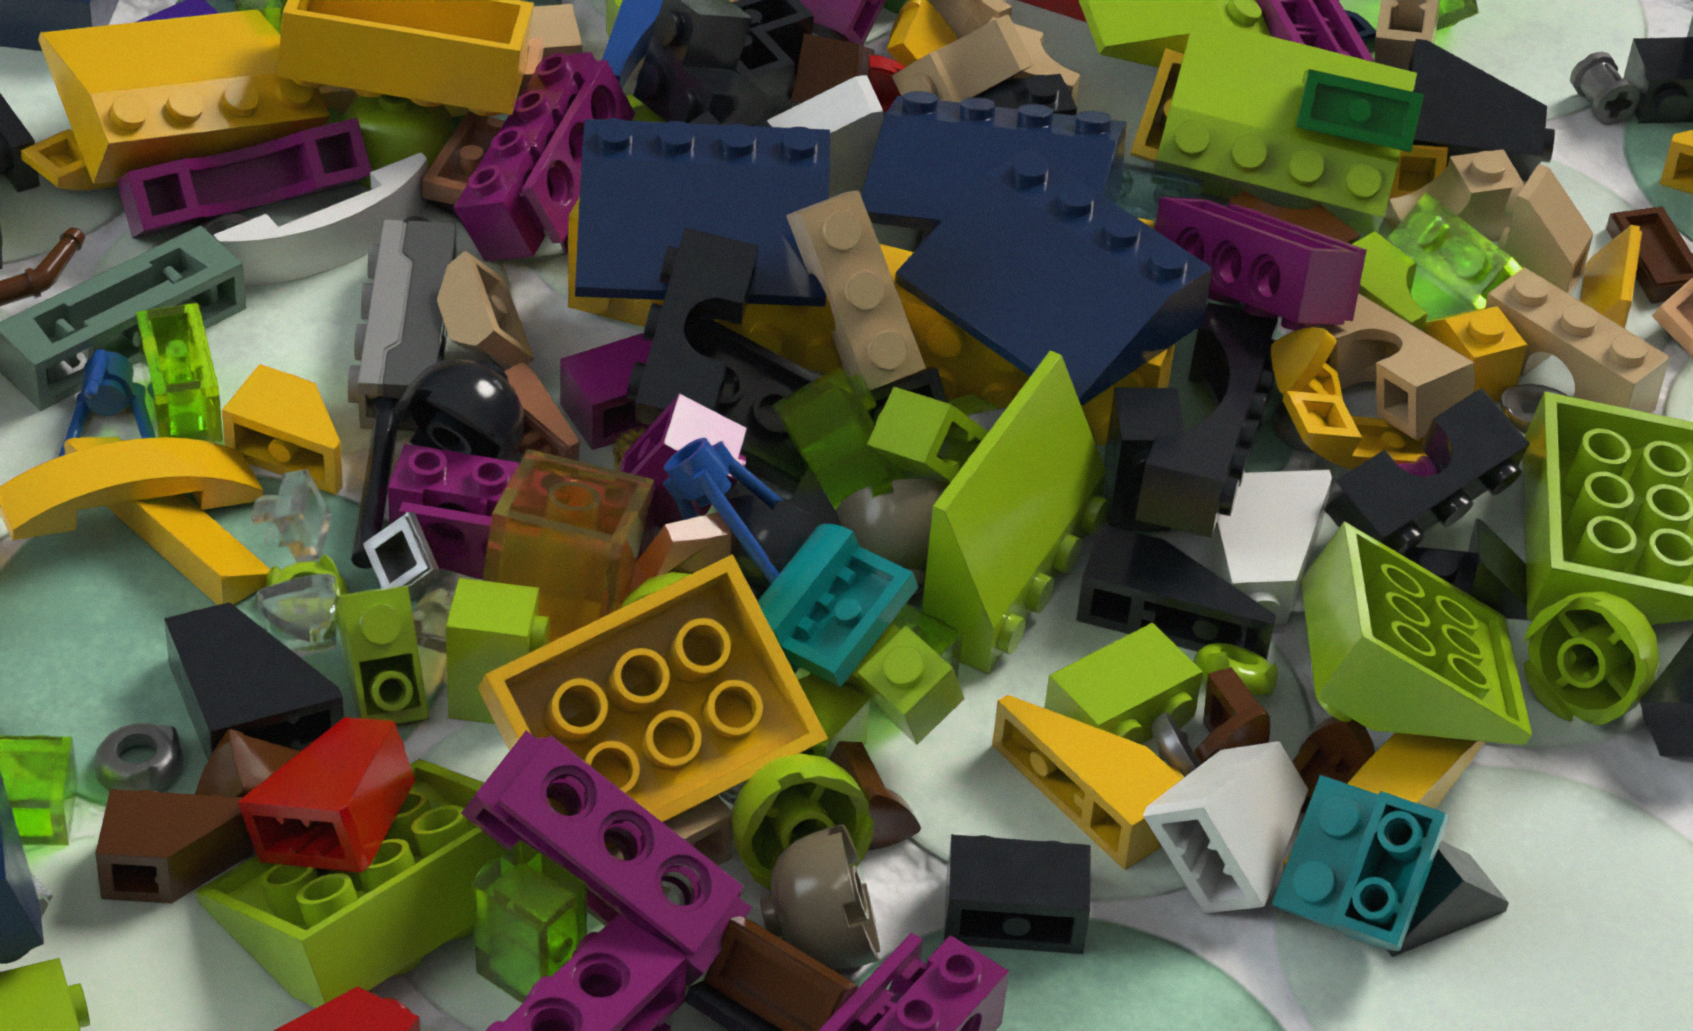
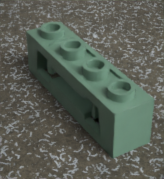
M200 225L1 321L0 373L33 405L42 411L82 391L84 368L57 381L55 365L65 361L72 369L77 367L81 362L77 358V354L89 348L88 359L94 355L96 350L103 349L125 356L134 365L245 310L246 297L243 262ZM188 298L204 307L178 322L176 321L174 311L178 315L186 313Z

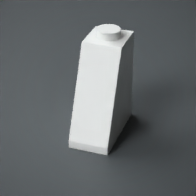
M867 75L855 76L767 120L772 127L791 128L801 126L809 129H829V198L859 190L860 194H862L883 121V109Z
M1330 470L1244 473L1241 487H1238L1231 517L1219 514L1212 538L1202 536L1210 571L1276 615L1274 626L1288 625L1301 588V579L1307 571L1323 524L1324 508L1328 501L1332 481Z
M1280 741L1223 749L1146 807L1143 817L1204 914L1264 907L1306 798L1308 788Z

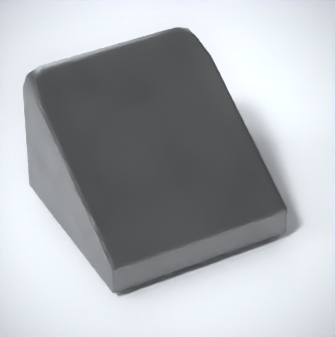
M407 512L363 544L381 588L397 585L408 586L410 601H414L423 595L439 571L415 512Z

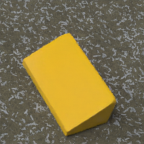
M1630 225L1588 260L1585 266L1580 302L1593 308L1624 329L1632 304L1642 231H1639L1640 226Z

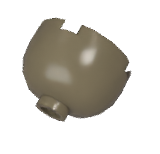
M901 479L892 481L893 493L873 498L870 486L858 490L842 500L835 510L841 526L854 531L860 547L913 572L918 585V589L913 595L924 592L932 508L949 483L933 479Z
M844 824L816 831L791 844L779 855L771 871L772 894L760 897L761 912L766 930L777 937L783 935L787 943L832 970L850 969L879 961L877 953L880 952L877 925L867 884L861 883L855 865L848 866L860 861L849 831Z

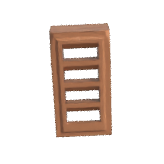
M521 362L504 371L508 377V383L514 388L524 409L523 438L518 451L536 466L579 473L580 441L537 375L525 362Z

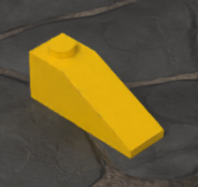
M1006 695L997 701L992 746L1120 867L1126 870L1162 848L1143 815L1150 803L1184 778L1179 770L1168 766L1152 750L1144 745L1010 695Z

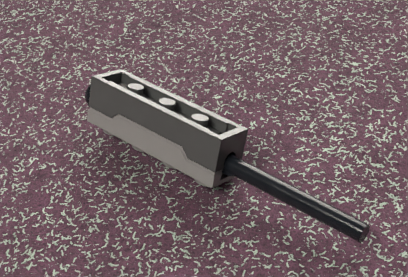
M412 216L404 220L384 219L380 244H369L367 272L368 279H374V283H363L361 318L368 321L367 324L356 325L354 342L355 360L361 361V365H350L348 374V402L359 403L360 428L372 429L351 556L352 563L358 568H372L363 544L382 531L398 430L414 431L408 425L406 419L401 427L398 428L394 420V407L406 388L424 369L441 360H445L448 332L437 303V297L447 265L457 258L456 223L431 222L420 216Z

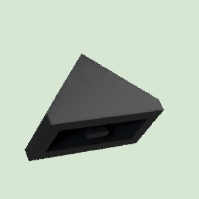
M1441 840L1400 951H1387L1394 957L1503 913L1507 911L1509 902L1470 854Z

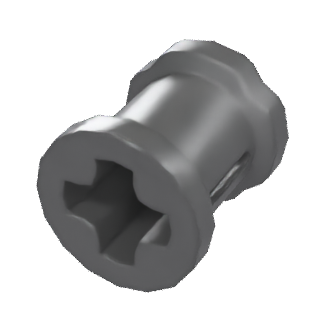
M1596 52L1588 55L1584 60L1576 64L1570 75V83L1579 95L1586 96L1593 104V115L1599 122L1606 125L1617 124L1634 113L1640 103V90L1631 81L1624 80L1617 72L1618 66L1609 53Z

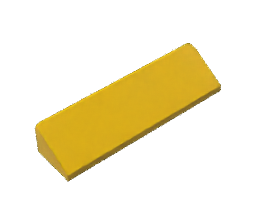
M119 437L70 438L64 442L65 455L85 448L123 440ZM184 493L106 505L109 510L216 605L227 602L235 605L265 587L270 568L206 512L201 510Z

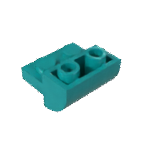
M821 524L816 527L757 602L794 674L799 668H802L841 688L918 589V585L913 572L860 547L854 531L835 524Z
M1320 775L1272 905L1277 910L1342 932L1347 938L1387 950L1400 951L1447 826L1449 816L1445 812L1383 791L1376 794Z

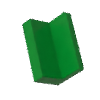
M1311 69L1304 72L1302 80L1304 87L1295 128L1411 152L1424 94Z

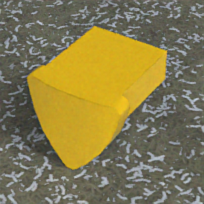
M909 0L902 6L894 21L889 44L886 49L897 62L907 67L927 54L956 41L957 37L942 15L928 0Z
M1302 328L1274 341L1271 345V360L1279 392L1283 395L1287 391L1340 395L1343 400L1338 372L1325 363L1337 342L1332 334L1324 328Z

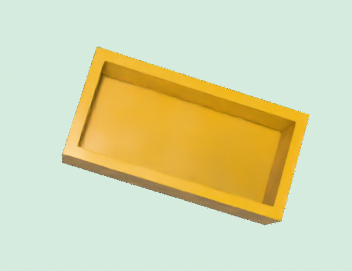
M287 0L282 12L277 77L293 79L296 84L308 88H319L325 85L348 88L364 97H380L385 94L409 98L413 103L425 107H436L446 104L468 108L471 112L481 116H497L501 113L512 115L526 68L534 3L521 0Z

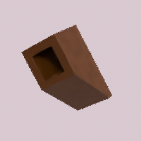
M110 789L95 853L101 899L172 904L252 855L254 846L237 803L243 797H228L220 794L196 795L165 793L153 790Z

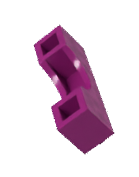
M353 118L299 131L273 141L201 158H185L130 171L116 181L131 236L135 238L197 223L199 220L226 213H238L357 184L370 177L372 170L358 118Z

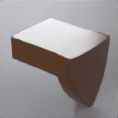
M1230 667L1209 673L1207 677L1203 724L1210 732V735L1194 750V755L1199 762L1203 764L1223 749L1269 743L1270 716L1263 706L1259 705L1233 668Z
M1331 716L1317 725L1304 741L1298 755L1292 761L1308 788L1300 811L1301 813L1306 814L1320 775L1347 784L1375 754L1373 742L1364 725L1353 719L1350 722H1343Z
M228 729L205 765L195 794H220L228 797H244L301 751L249 737L237 730Z
M839 741L829 760L843 768L854 778L868 801L869 814L874 821V835L868 851L888 847L919 833L921 826L911 807L900 795L885 788L863 743Z

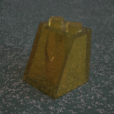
M527 449L492 512L483 581L538 587L539 616L550 617L548 644L619 610L630 593L652 496L654 479Z

